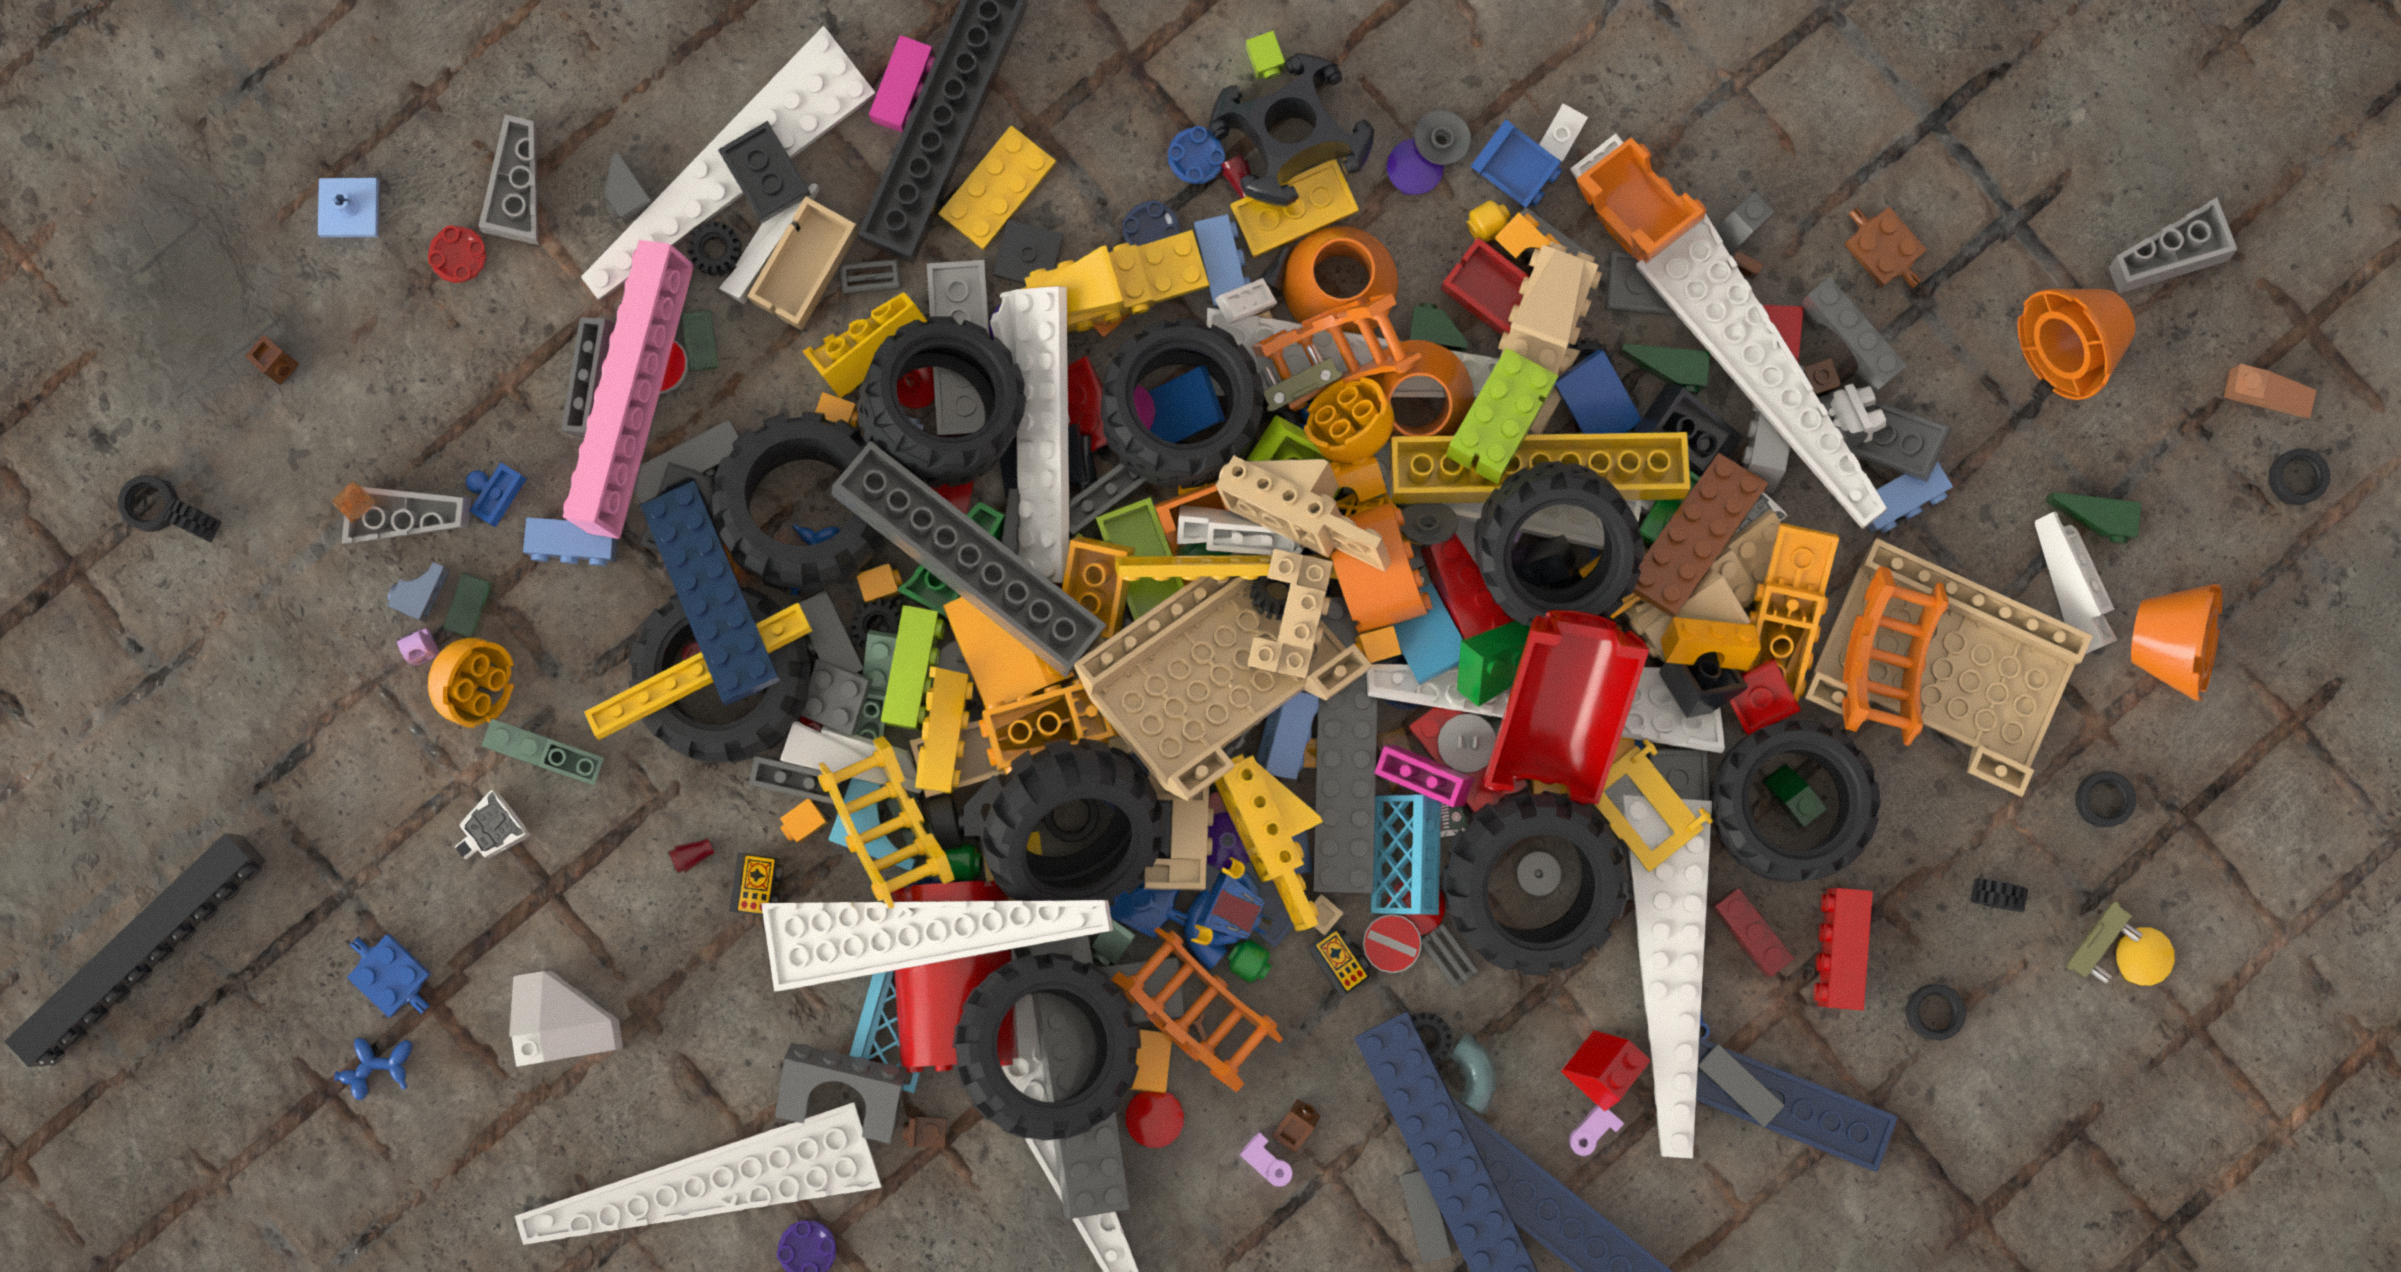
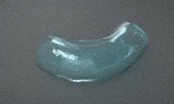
M1465 1033L1450 1058L1464 1068L1467 1075V1084L1459 1099L1485 1115L1496 1091V1069L1488 1051L1474 1037Z

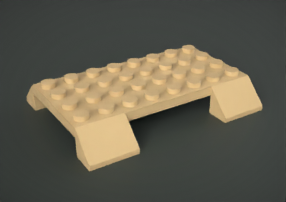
M1876 538L1856 571L1812 670L1804 699L1843 716L1842 698L1847 697L1848 684L1843 683L1848 643L1856 615H1863L1868 602L1863 597L1879 566L1891 569L1896 586L1930 595L1938 582L1943 583L1949 604L1936 625L1925 658L1926 668L1922 674L1920 708L1923 725L1972 747L1967 773L2023 797L2034 772V769L2030 767L2073 668L2076 664L2082 662L2093 636ZM1892 597L1889 599L1882 615L1917 624L1924 606ZM1879 626L1872 645L1873 648L1907 657L1912 635ZM1872 659L1869 660V680L1901 688L1904 668ZM1867 692L1868 702L1871 701L1900 714V700Z
M1233 552L1231 555H1261V554H1248V553H1235V552ZM1200 576L1198 580H1193L1074 663V667L1092 703L1163 788L1186 801L1192 799L1235 767V764L1224 753L1222 748L1301 691L1304 690L1327 701L1373 666L1355 644L1346 649L1321 619L1319 626L1324 627L1321 644L1314 645L1306 679L1247 666L1254 636L1277 641L1282 619L1276 620V615L1274 614L1271 619L1266 618L1268 613L1266 611L1262 615L1258 613L1259 606L1254 608L1252 605L1253 599H1250V589L1253 580L1243 579L1241 576H1229L1226 580H1216L1211 578V576ZM1271 583L1267 586V592L1273 598L1285 599L1288 597L1289 591L1284 585Z

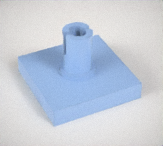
M319 178L318 236L321 238L378 237L379 180L377 178Z

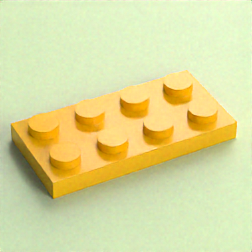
M1011 125L938 214L981 250L985 251L1007 224V220L1013 217L1055 166L1056 160Z
M1336 159L1304 171L1287 181L1285 184H1288L1289 187L1294 186L1299 196V199L1288 207L1268 205L1248 196L1230 204L1232 213L1253 258L1359 212V208Z

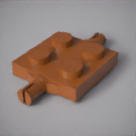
M1858 206L1848 214L1859 228L1855 235L1847 240L1844 245L1881 288L1890 280L1900 276L1905 279L1912 289L1922 281L1913 272L1911 267L1915 260L1927 249L1890 207L1886 208L1878 216L1870 219L1863 214Z

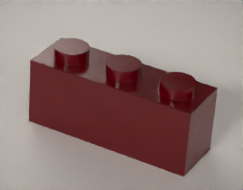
M1740 888L1732 889L1711 906L1765 977H1772L1794 960Z

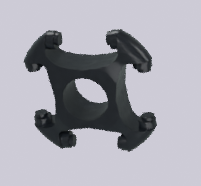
M1295 53V55L1287 58L1285 67L1288 73L1295 76L1302 75L1273 94L1240 104L1242 94L1238 86L1230 85L1226 88L1223 87L1216 99L1209 121V131L1217 140L1224 139L1228 136L1231 128L1242 131L1260 152L1268 172L1262 178L1249 174L1240 180L1244 194L1256 201L1273 206L1288 207L1299 199L1294 186L1289 187L1288 184H1285L1294 176L1308 168L1337 158L1344 159L1341 164L1345 173L1353 175L1360 172L1368 160L1373 146L1375 129L1370 122L1363 119L1355 124L1352 131L1353 134H1348L1341 130L1321 105L1316 89L1322 84L1333 86L1340 83L1342 73L1336 63L1319 56ZM1289 118L1303 119L1314 127L1310 136L1301 142L1293 144L1281 143L1273 139L1269 132L1281 120Z

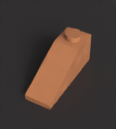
M2239 364L2229 372L2224 398L2309 419L2311 418L2317 390L2271 371Z

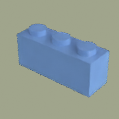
M1228 214L1194 222V230L1215 309H1220L1215 301L1219 295L1250 283L1249 277L1243 278L1241 267L1246 266L1242 249H1236L1234 239L1239 238L1235 221H1229Z
M1938 461L1928 482L1904 474L1876 490L1887 510L1867 526L1871 534L1877 530H1880L1883 534L1896 527L1897 523L1895 520L1903 515L1908 520L1922 512L1923 510L1920 506L1930 501L1933 506L1948 497L1945 492L1953 486Z
M526 517L523 552L531 556V560L549 562V557L560 558L561 563L578 564V559L589 560V565L607 566V562H616L617 538L589 534L568 520Z
M1303 690L1268 715L1256 762L1271 775L1297 779L1298 772L1304 764L1303 754L1306 743L1311 739V724L1314 715L1317 714L1319 709V697Z

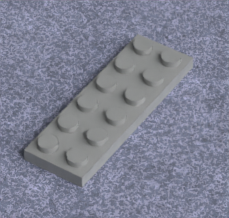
M985 260L928 263L927 280L930 317L950 316L960 325H962L964 320H968L985 328L990 337ZM933 367L937 436L970 435L984 426L985 411L977 390L960 374L949 369Z

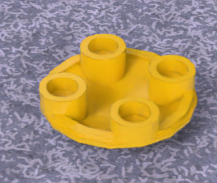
M2138 927L2136 930L2142 933V937L2139 938L2138 942H2135L2126 934L2118 939L2116 963L2127 981L2138 985L2152 986L2162 982L2171 973L2175 963L2174 949L2170 940L2161 931L2151 927Z

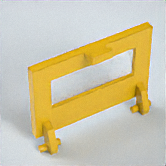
M1645 739L1643 741L1646 746L1644 749L1641 750L1638 746L1634 747L1611 766L1599 805H1594L1608 821L1609 827L1615 835L1624 841L1645 869L1651 872L1704 829L1701 823L1706 820L1708 824H1711L1713 819L1703 807L1698 810L1701 816L1697 819L1645 756L1649 752L1653 756L1658 753L1653 743Z

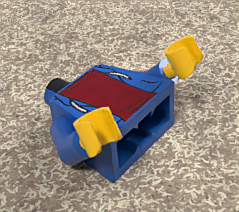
M1230 857L1229 859L1232 860L1231 868L1227 870L1223 867V873H1219L1196 921L1197 925H1195V928L1199 929V936L1196 939L1191 938L1192 942L1201 945L1211 944L1217 946L1236 943L1239 938L1247 939L1252 929L1262 934H1266L1269 931L1272 918L1260 913L1265 903L1259 897L1260 889L1251 874L1245 869L1244 864L1237 859Z

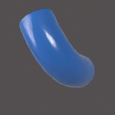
M1205 889L1196 896L1186 912L1189 915V920L1185 919L1187 924L1184 926L1183 932L1188 949L1197 961L1210 971L1229 949L1225 945H1201L1191 941V938L1196 939L1199 936L1200 931L1195 928V925H1197L1196 921L1210 894Z

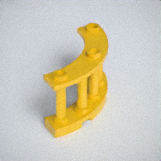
M884 736L872 740L876 751L872 752V756L832 773L824 762L819 763L822 774L818 776V780L823 791H829L848 834V836L844 837L851 853L857 852L873 883L871 888L877 901L883 900L887 907L891 909L895 906L890 893L929 875H932V877L937 875L943 884L955 879L946 854L937 843L933 834H927L922 825L924 818L914 798L910 799L905 787L901 786L900 783L906 780L891 744ZM876 766L878 768L883 767L888 782L884 783V787L844 804L837 787L838 783ZM888 797L891 799L896 797L902 810L898 817L858 834L850 814ZM902 827L905 829L911 828L916 838L913 840V844L872 861L864 844ZM916 855L920 857L925 855L927 858L926 864L886 882L879 873Z

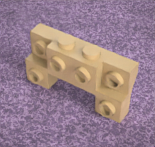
M1274 548L1267 578L1291 583L1278 640L1254 636L1247 666L1307 678L1314 645L1321 644L1324 627L1319 626L1321 614L1327 616L1331 598L1326 597L1333 561Z
M1149 771L1148 778L1157 793L1158 801L1171 802L1169 859L1156 858L1153 868L1145 867L1144 889L1204 891L1206 888L1207 855H1212V838L1207 837L1208 826L1213 825L1214 815L1213 808H1208L1209 786L1189 801H1186L1165 790Z

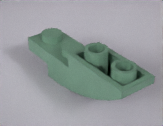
M869 630L863 676L873 679L855 733L856 735L872 740L881 736L885 737L887 725L881 722L897 634Z
M492 718L481 745L490 750L591 785L595 784L604 760L603 757Z

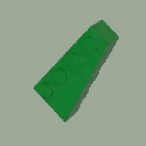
M978 502L966 516L1000 541L1004 532L1006 516ZM920 565L914 571L915 574L906 583H903L897 591L929 610L938 611L942 617L948 619L943 605L962 596Z
M1513 621L1461 640L1457 691L1480 707L1512 687L1531 626L1528 624L1524 626L1517 621Z

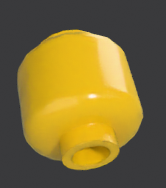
M1489 200L1469 212V220L1466 221V224L1475 240L1480 238L1485 243H1489L1495 240V237L1508 224L1511 215L1504 204L1498 205L1495 201Z

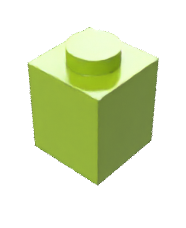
M1274 31L1246 40V50L1257 79L1265 78V80H1270L1280 76L1281 71L1285 70V61Z

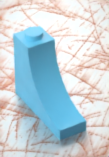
M852 778L843 802L844 804L884 787V785ZM880 801L850 814L858 834L882 824ZM838 814L828 840L848 847L844 838L848 834ZM888 835L864 844L869 856L877 859L899 850ZM909 858L896 864V866L910 871L915 869L917 860Z

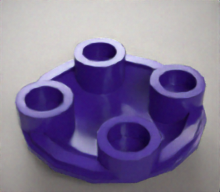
M1414 138L1404 140L1396 145L1388 156L1387 172L1389 179L1404 195L1427 193L1437 186L1443 176L1444 165L1434 164L1425 159L1417 150Z
M802 1220L792 1224L782 1234L778 1243L777 1258L787 1272H827L832 1267L836 1258V1242L833 1234L825 1225L816 1221Z

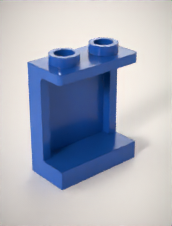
M1506 119L1471 165L1474 170L1527 209L1530 205L1533 207L1537 206L1545 195L1541 190L1548 181L1553 184L1563 171L1559 167L1562 164L1561 160L1553 156Z

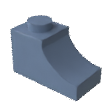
M433 562L428 571L421 577L406 582L399 579L398 583L394 584L388 593L387 599L390 601L387 606L426 623L450 570Z

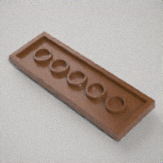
M1718 453L1645 554L1642 563L1639 565L1641 574L1632 593L1670 617H1676L1767 489L1769 483Z

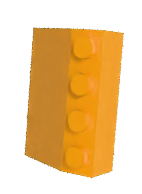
M963 597L943 605L985 710H987L986 706L992 703L1004 701V705L1016 702L1015 697L1023 694L1032 693L1034 697L1043 694L1044 689L1048 687L1068 685L1074 677L1072 671L1065 678Z

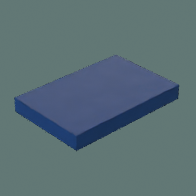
M1601 349L1586 357L1557 379L1555 388L1582 434L1626 433L1638 425L1642 419L1606 354Z
M1199 366L1149 391L1156 410L1154 423L1150 431L1168 442L1177 444L1225 421L1206 366Z

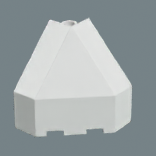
M541 971L513 977L509 1037H512L516 1067L623 1049L619 1019L601 1008L578 989L569 985L553 971Z

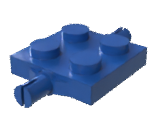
M1144 881L1130 895L1124 891L1113 898L1115 905L1109 907L1111 918L1155 939H1158L1157 934L1154 932L1157 927L1163 929L1169 919L1184 927L1187 922L1179 919L1177 916L1189 920V915L1174 909L1176 899L1181 890L1144 889Z
M386 934L372 948H369L360 937L355 938L349 946L362 958L358 966L347 978L388 1018L393 1017L402 1006L408 1003L415 1007L420 1014H423L430 1007V1004L420 997L418 993L422 984L432 973L391 934Z

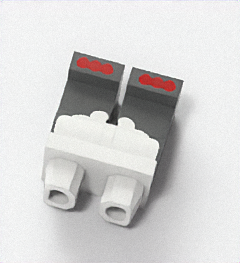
M1852 383L1845 386V389H1837L1827 395L1818 397L1820 403L1826 408L1831 421L1842 434L1848 448L1862 442L1871 441L1873 432L1886 427V418L1881 409L1867 413L1865 407L1876 403L1871 386L1855 389Z

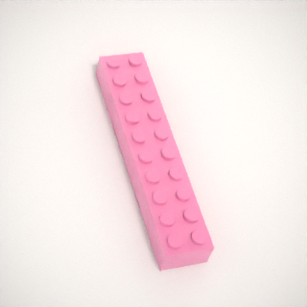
M639 240L637 249L633 253V264L630 275L625 281V293L622 304L619 305L617 310V322L610 336L607 358L602 364L601 380L599 387L595 390L593 409L587 419V431L584 441L579 448V460L576 470L571 477V489L568 498L564 502L563 518L589 534L617 539L621 537L673 340L694 269V264L668 243Z

